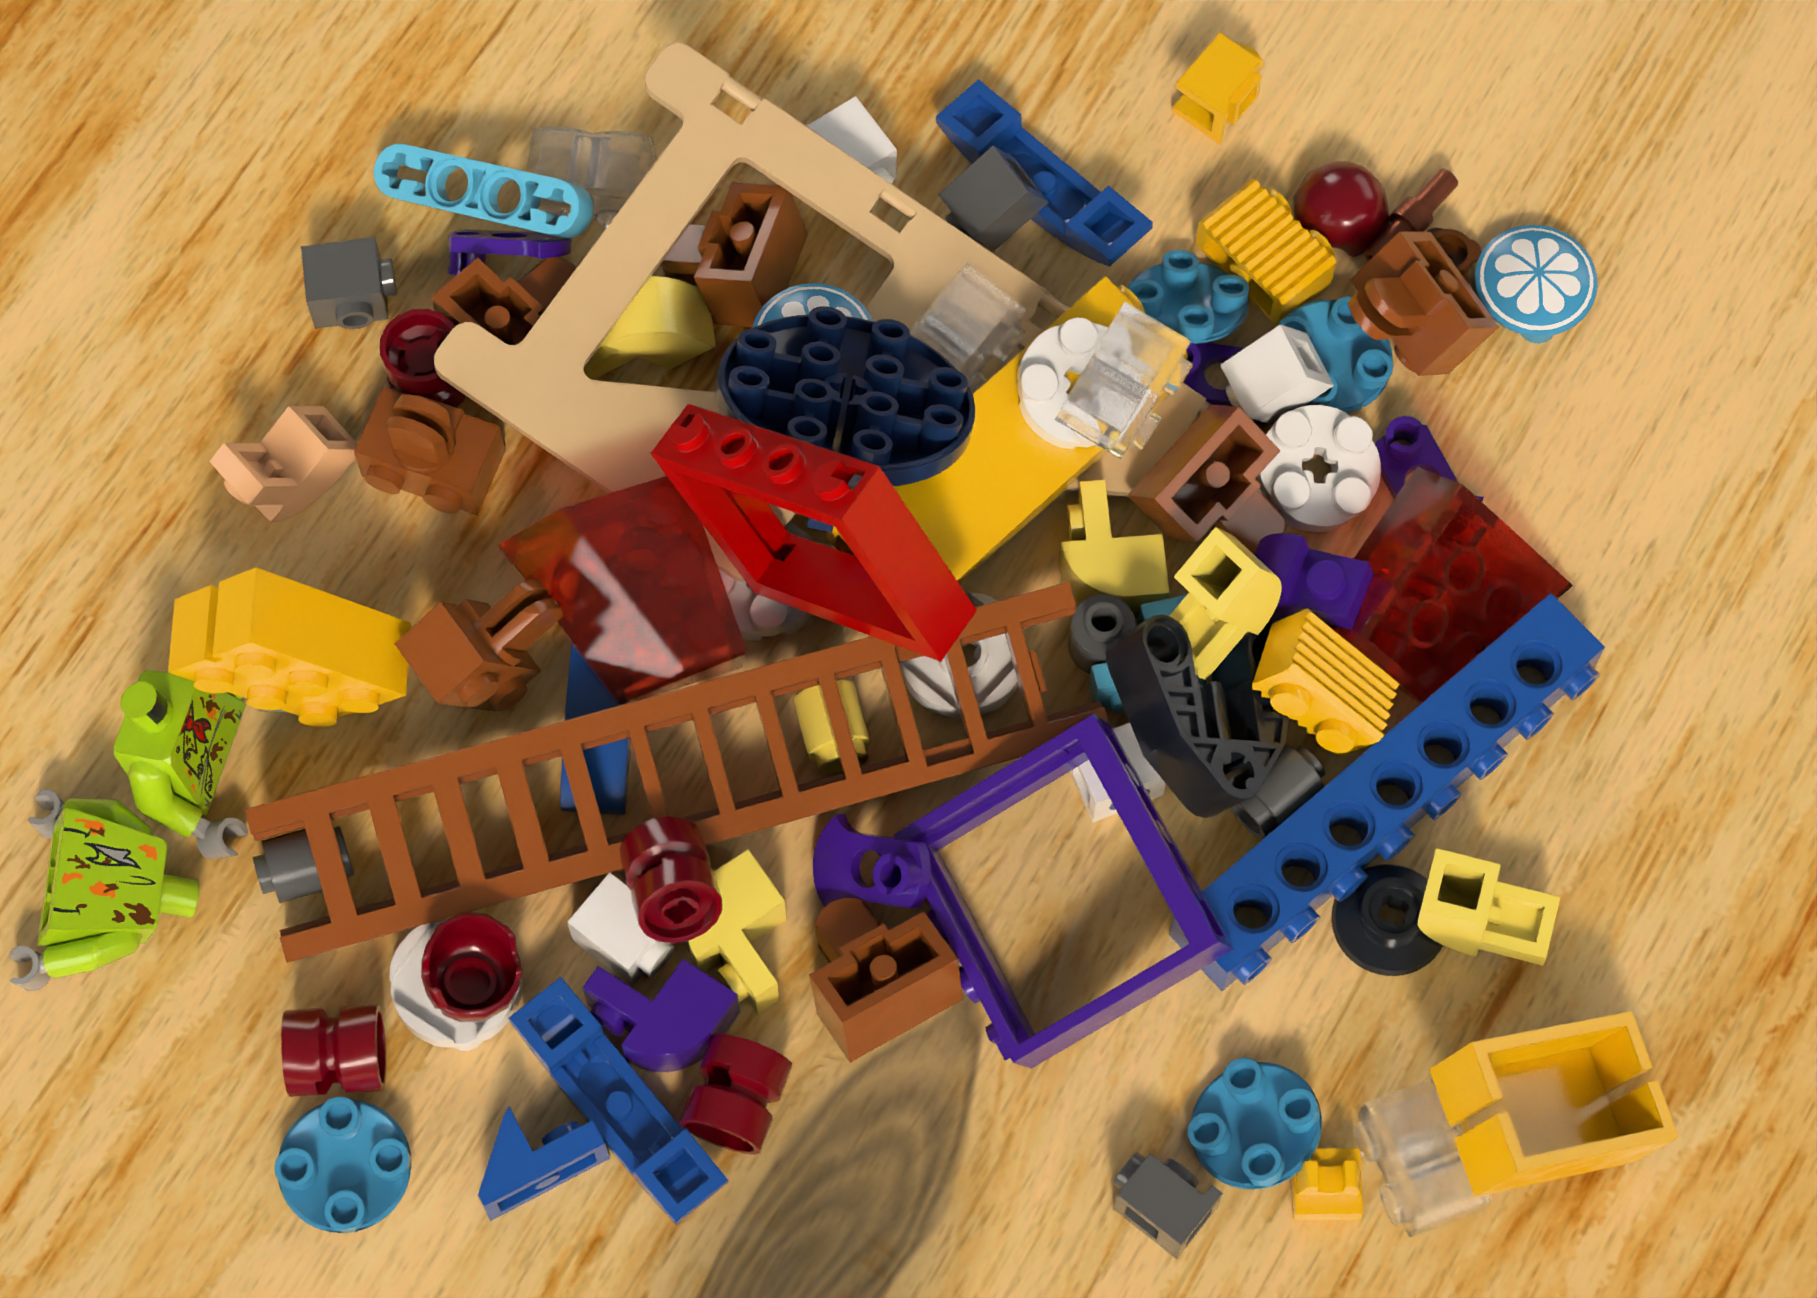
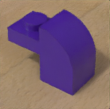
M1276 533L1263 537L1259 541L1254 555L1280 579L1282 586L1278 605L1267 624L1272 625V623L1308 608L1326 624L1352 630L1374 576L1370 563L1310 549L1305 537L1301 535Z
M682 959L653 1001L597 966L583 986L587 1005L592 1007L590 1013L604 1029L616 1036H621L625 1030L630 1032L622 1043L626 1061L635 1067L647 1071L672 1072L698 1063L705 1055L711 1036L717 1033L725 1034L740 1013L738 994Z

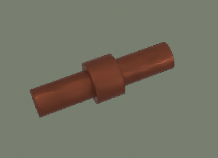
M1440 169L1414 198L1406 197L1390 214L1389 219L1391 223L1364 251L1366 260L1372 259L1399 232H1424L1433 222L1432 213L1458 186L1457 178L1450 171Z

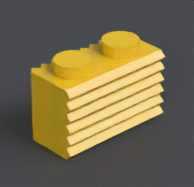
M1251 179L1198 222L1195 245L1220 270L1227 274L1244 278L1249 284L1248 298L1276 326L1288 313L1305 303L1311 302L1322 291L1327 290L1332 283L1336 260L1330 243L1318 231L1303 229L1300 222L1294 220L1292 209L1287 200L1275 189L1270 188L1266 190V188L1261 187L1256 179Z
M1307 608L1272 623L1252 683V690L1261 691L1262 697L1270 698L1271 705L1277 712L1289 716V719L1298 720V726L1307 727V733L1315 734L1316 741L1321 747L1334 752L1336 755L1344 756L1375 744L1384 736L1382 731L1387 726L1385 721L1391 715L1388 710L1394 705L1391 700L1397 695L1394 690L1400 684Z

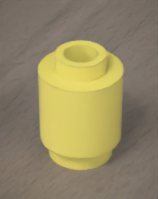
M836 680L859 765H862L868 760L866 747L870 744V737L856 687L852 681ZM814 686L804 689L793 698V703L808 758L816 761L820 773H841L842 769L819 687Z

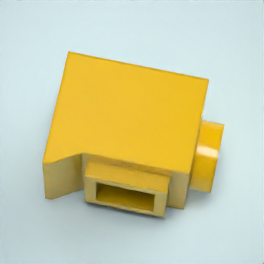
M1220 32L1176 82L1175 88L1182 92L1183 95L1173 105L1172 112L1218 144H1221L1225 125L1230 123L1234 126L1259 97L1262 80L1259 71L1263 67L1262 58L1249 45L1242 42L1235 43Z

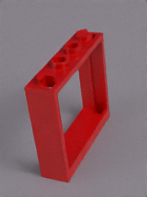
M691 404L686 405L650 453L752 591L758 595L940 662L977 612V609L880 466ZM854 474L861 476V480L851 490L847 485ZM768 504L835 526L855 556L787 532Z

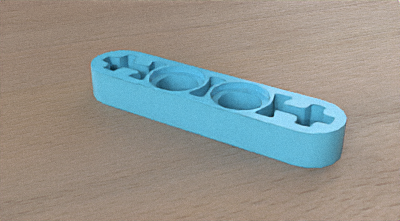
M393 144L385 148L378 155L374 165V179L377 187L383 194L414 204L560 238H574L582 234L589 227L593 218L594 205L589 193L583 187L561 179L406 144ZM399 166H408L428 172L425 184L397 178ZM462 168L468 178V188L461 199L452 202L445 190L446 180L452 171ZM515 180L521 191L520 201L513 211L504 214L498 206V192L504 183ZM540 198L571 204V211L568 216H559L538 210Z

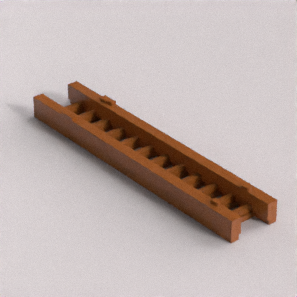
M1070 581L975 607L977 612L945 656L967 738L924 750L922 748L899 666L901 662L923 657L924 655L870 636L244 809L254 841L302 828L306 829L329 916L279 930L286 962H292L456 916L459 913H467L623 869L620 860V847L630 832L609 838L606 837L583 751L630 738L652 819L666 817L669 814L646 733L693 720L717 808L681 818L696 824L703 835L705 845H709L1020 758L1092 714H1095L1109 724L1105 707H1102L1101 701L1046 715L1040 692L1047 691L1036 650L1029 652L1023 633L1024 628L1076 614V603ZM1005 634L1029 720L985 732L962 646ZM881 668L905 755L860 767L836 680ZM818 686L842 773L797 785L773 698ZM756 703L780 790L734 803L710 715ZM562 757L586 844L548 854L524 767ZM498 774L522 862L484 872L460 785ZM434 792L458 880L420 890L396 802ZM370 810L394 898L356 908L332 820Z

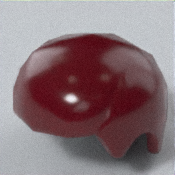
M1335 161L1308 172L1293 196L1295 220L1300 222L1302 228L1308 231H1318L1333 248L1345 251L1350 257L1363 254L1390 224L1388 201L1383 185L1367 168L1354 162Z
M459 913L439 924L426 944L421 960V979L427 997L436 1009L441 1010L444 1016L458 1022L486 1021L507 1009L520 986L523 972L516 947L515 934L508 926L487 913Z

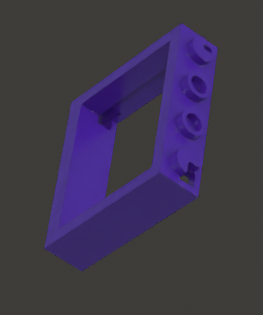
M1095 714L1090 715L893 834L895 838L926 843L931 864V876L926 898L932 908L926 912V915L948 945L951 944L962 965L959 967L961 986L973 1003L981 1001L992 1022L985 1027L990 1042L996 1043L1005 1061L1011 1058L1013 1063L1032 1069L1234 950L1110 724ZM1089 760L1189 944L1035 1034L938 850Z

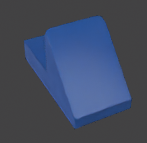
M507 1107L478 1192V1197L490 1221L610 1159L606 1144L594 1121L592 1120L582 1126H579L576 1121L561 1125L543 1137L542 1143L544 1146L532 1151L510 1107Z

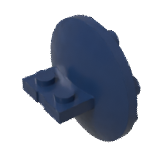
M828 306L813 308L808 315H796L772 320L741 332L723 354L717 373L715 396L720 414L880 466L893 487L928 479L953 465L965 452L975 421V402L968 386L967 377L935 349L911 336L910 330L905 324L893 319H881L873 322L845 316L840 310ZM854 474L847 485L856 487L862 477ZM808 518V528L828 532L833 531L834 526Z

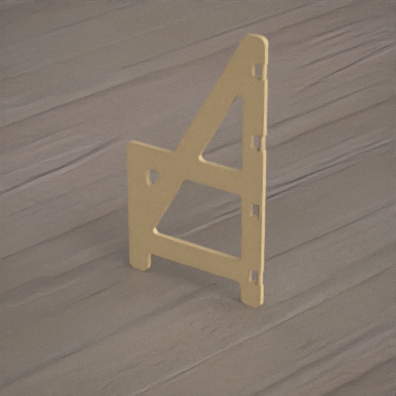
M672 43L660 52L648 68L645 75V89L652 99L682 120L683 125L519 344L508 345L473 322H463L451 330L434 355V368L439 377L732 579L745 581L650 454L687 404L720 414L715 392L597 381L588 378L583 370L626 309L735 164H749L891 262V273L865 307L873 322L881 319L899 321L908 327L911 336L921 340L941 310L952 305L959 307L1017 348L1023 350L1043 332L1042 329L1029 321L1036 312L1037 306H1040L1057 319L1069 307L1048 294L1047 290L778 106L766 98L762 99L730 77L728 72L688 45ZM721 90L752 110L742 124L713 106ZM879 198L911 218L901 232H898L871 213L877 205ZM1182 383L1064 491L1079 492L1080 481L1105 480L1107 495L1128 497L1127 495L1192 425L1197 414L1201 415L1210 403L1206 401L1204 396ZM768 504L786 529L796 513Z

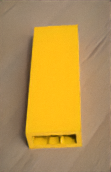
M1106 276L1044 331L1051 327L1062 325L1069 319L1076 317L1085 318L1092 323L1103 325L1115 331L1133 348L1138 356V360L1145 367L1147 380L1144 386L1141 408L1131 425L1119 438L1108 445L1096 447L1097 445L1087 448L1076 446L1075 449H1067L1048 443L1028 426L1022 417L1018 404L1020 398L1017 392L1018 382L1016 383L1017 369L1025 352L1031 345L1030 343L973 394L975 421L969 444L961 457L949 468L933 477L912 484L894 486L960 585L1183 383L1193 367L1186 360L1188 354L1181 342L1166 330L1159 332L1143 315L1145 312L1144 307L1137 296L1123 285L1116 287ZM1069 372L1065 375L1071 383L1067 390L1070 397L1077 399L1081 394H1086L1091 398L1096 396V391L1091 386L1093 379L1087 373L1083 372L1077 375ZM835 526L832 532L827 531L825 537L837 550L855 556Z

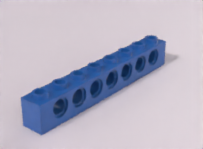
M1552 593L1545 597L1385 734L1379 742L1371 746L1202 891L1234 950L1201 970L1221 991L1225 990L1236 979L1243 985H1246L1257 977L1272 961V957L1267 952L1285 937L1291 943H1295L1303 937L1320 919V916L1316 913L1320 906L1332 896L1339 902H1342L1356 891L1368 877L1363 869L1379 855L1386 861H1389L1400 853L1414 838L1415 834L1410 829L1427 814L1433 821L1445 814L1462 795L1457 788L1473 774L1479 780H1483L1491 774L1508 755L1503 748L1519 734L1525 740H1529L1536 735L1554 716V713L1549 708L1565 694L1572 701L1582 695L1600 675L1595 667L1605 646ZM1523 666L1534 667L1544 675L1546 682L1542 684L1528 683L1520 677L1517 668ZM1479 705L1488 706L1496 711L1501 721L1496 724L1482 723L1473 716L1470 708ZM1430 745L1443 746L1452 753L1455 761L1450 764L1435 763L1427 757L1424 748ZM1383 785L1397 786L1406 793L1408 802L1401 805L1389 804L1379 796L1377 788ZM1337 825L1350 826L1359 833L1362 842L1354 846L1342 845L1333 839L1329 829ZM1288 866H1302L1311 872L1315 882L1307 887L1293 886L1285 880L1282 870ZM1244 906L1255 907L1265 915L1267 924L1257 929L1246 928L1236 920L1233 912ZM1173 916L1169 935L1183 948L1189 942Z

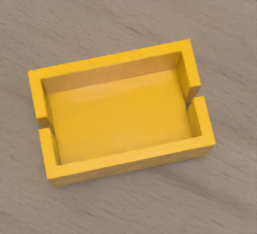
M255 567L219 581V587L209 585L175 599L168 673L194 681L193 685L198 690L209 693L228 692L246 698V703L250 707L260 710L280 709L298 715V721L304 725L329 727L335 725L339 718L354 713L374 712L378 710L380 704L406 696L408 662L395 646V643L411 629V622Z
M1632 1011L1471 1042L1429 1069L1449 1126L1461 1125L1463 1134L1455 1138L1454 1141L1474 1197L1633 1163L1679 1138L1658 1080L1647 1082L1616 1101L1609 1103L1608 1093L1653 1068Z

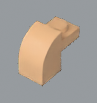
M288 406L260 443H223L209 462L226 479L224 481L225 488L234 498L244 504L255 505L267 520L273 523L300 513L327 492L355 460L354 450L357 442L324 406Z

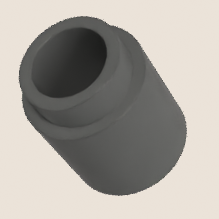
M1095 595L1085 599L1075 609L1076 614L1072 616L1068 644L1069 653L1076 666L1088 674L1091 672V666L1106 663V650L1110 642L1136 626L1135 617L1130 607L1121 599L1111 595Z
M1285 745L1259 792L1252 798L1232 807L1231 810L1252 834L1260 839H1264L1325 787L1321 780L1325 775V770L1319 760L1306 748L1299 746L1294 750Z
M339 825L334 827L346 873L350 877L354 873ZM306 829L262 841L264 854L253 857V862L263 895L276 892L279 903L322 892Z

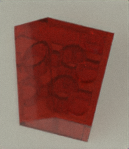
M1416 467L1353 558L1369 562L1374 576L1352 630L1330 624L1327 625L1400 684L1397 689L1422 704L1550 593L1558 599L1573 585L1463 484Z
M667 476L560 508L498 544L500 551L511 565L514 564L525 580L538 578L548 590L547 598H553L563 610L562 617L557 622L572 640L575 649L619 706L656 696L743 667L747 650L704 526Z

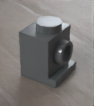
M1136 1152L1113 1181V1184L1120 1189L1116 1195L1113 1209L1177 1259L1218 1208L1223 1193L1211 1185L1203 1195L1195 1189L1199 1184L1196 1177L1177 1161L1167 1158L1162 1163L1151 1153L1145 1158Z

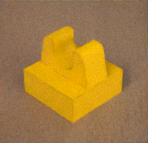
M1316 1148L1311 1159L1302 1163L1301 1171L1292 1177L1293 1220L1361 1219L1363 1216L1360 1148Z

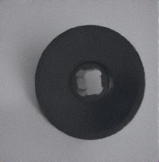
M1379 864L1364 868L1363 871L1368 877L1361 886L1342 902H1339L1336 898L1334 900L1331 922L1338 945L1352 962L1378 975L1401 976L1422 969L1437 956L1443 945L1426 936L1418 927V918L1428 879L1417 871L1401 865ZM1388 905V907L1402 910L1405 914L1402 924L1396 926L1395 923L1388 922L1387 920L1382 921L1379 917L1381 907Z

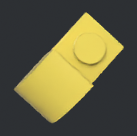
M651 276L583 369L585 375L593 380L637 357L664 368L672 369L716 347L712 316L699 288L678 279Z
M1105 480L1080 481L1078 503L1067 505L1070 541L1061 542L1059 571L1063 583L1070 581L1074 599L1079 604L1091 596L1111 595L1124 601L1132 610L1134 617L1138 618L1140 605L1169 599L1170 592L1163 534L1112 538Z
M1217 527L1212 530L1174 576L1189 593L1169 616L1178 621L1188 634L1195 675L1207 680L1248 631L1259 635L1273 615L1282 590L1280 579L1235 536Z
M1436 848L1418 918L1420 930L1437 943L1467 955L1477 957L1478 950H1483L1544 966L1561 897L1498 882L1501 864Z
M748 849L714 871L722 897L723 911L714 926L706 933L689 940L688 945L693 965L704 973L722 963L724 966L716 970L723 985L738 994L739 1003L747 999L758 1015L779 1001L778 982L751 943L785 922L787 918L785 900Z

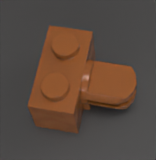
M732 182L721 211L712 210L706 225L690 224L660 266L665 277L678 279L699 287L715 325L752 327L761 308L773 296L787 289L808 233L792 193L780 185Z
M1399 232L1350 279L1357 292L1349 300L1348 306L1357 324L1375 340L1392 339L1396 344L1394 351L1397 358L1406 368L1415 372L1418 376L1449 374L1499 328V325L1431 232Z
M476 258L432 295L434 311L443 313L455 326L463 322H473L504 343L516 345L526 337L575 271L576 266L564 258H546L520 280L516 281L510 276L507 280L502 281L479 258Z
M383 387L357 443L354 454L362 477H365L366 482L372 487L389 494H399L400 490L421 496L429 506L445 513L456 514L459 510L478 516L505 454V446L499 425L466 415L462 409L420 395H407Z
M1210 404L1127 495L1169 539L1198 543L1210 528L1213 530L1217 527L1235 536L1254 554L1259 541L1263 537L1270 534L1284 533L1286 524L1281 511L1259 489L1262 485L1256 480L1257 476L1281 450L1239 406Z
M538 578L528 579L518 583L492 608L488 603L464 599L459 605L440 601L395 643V646L438 704L494 712L504 711L518 703L528 691L526 684L541 672V669L526 650L561 619L563 610L553 598H547L548 590Z
M842 898L830 902L821 910L816 918L818 948L829 962L827 965L809 974L816 1012L849 1062L858 1059L963 1000L958 958L924 911L888 930L884 923L880 924L870 908L860 899Z

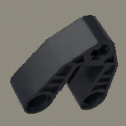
M1163 614L1152 616L1110 642L1106 650V663L1144 758L1185 808L1195 816L1202 818L1214 817L1252 798L1259 792L1286 744L1289 716L1277 712L1271 705V699L1262 697L1261 691L1252 690V683L1272 626L1270 624H1266L1259 635L1248 631L1211 674L1212 682L1206 685H1199L1198 675H1195L1188 634L1183 626L1173 617Z

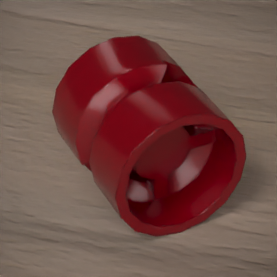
M411 309L397 315L386 325L380 338V357L387 374L390 389L407 395H420L457 408L464 401L466 395L441 379L434 368V355L437 349L455 327V324L443 313L431 309Z
M671 816L650 819L636 826L625 837L620 847V860L627 886L631 890V899L639 927L646 936L658 942L667 943L689 941L706 933L717 923L723 908L721 893L715 874L710 868V858L702 833L696 824L684 818Z
M380 1005L342 1006L336 1017L330 1018L323 1008L285 1010L281 1027V1055L284 1083L288 1096L325 1095L335 1083H339L346 1093L383 1091L386 1083V1040Z
M717 1033L712 1035L699 1068L705 1083L704 1085L692 1087L679 1121L680 1126L683 1129H687L692 1135L727 1150L751 1155L760 1154L773 1120L767 1105L780 1101L792 1069V1063L782 1054L760 1043L729 1034Z

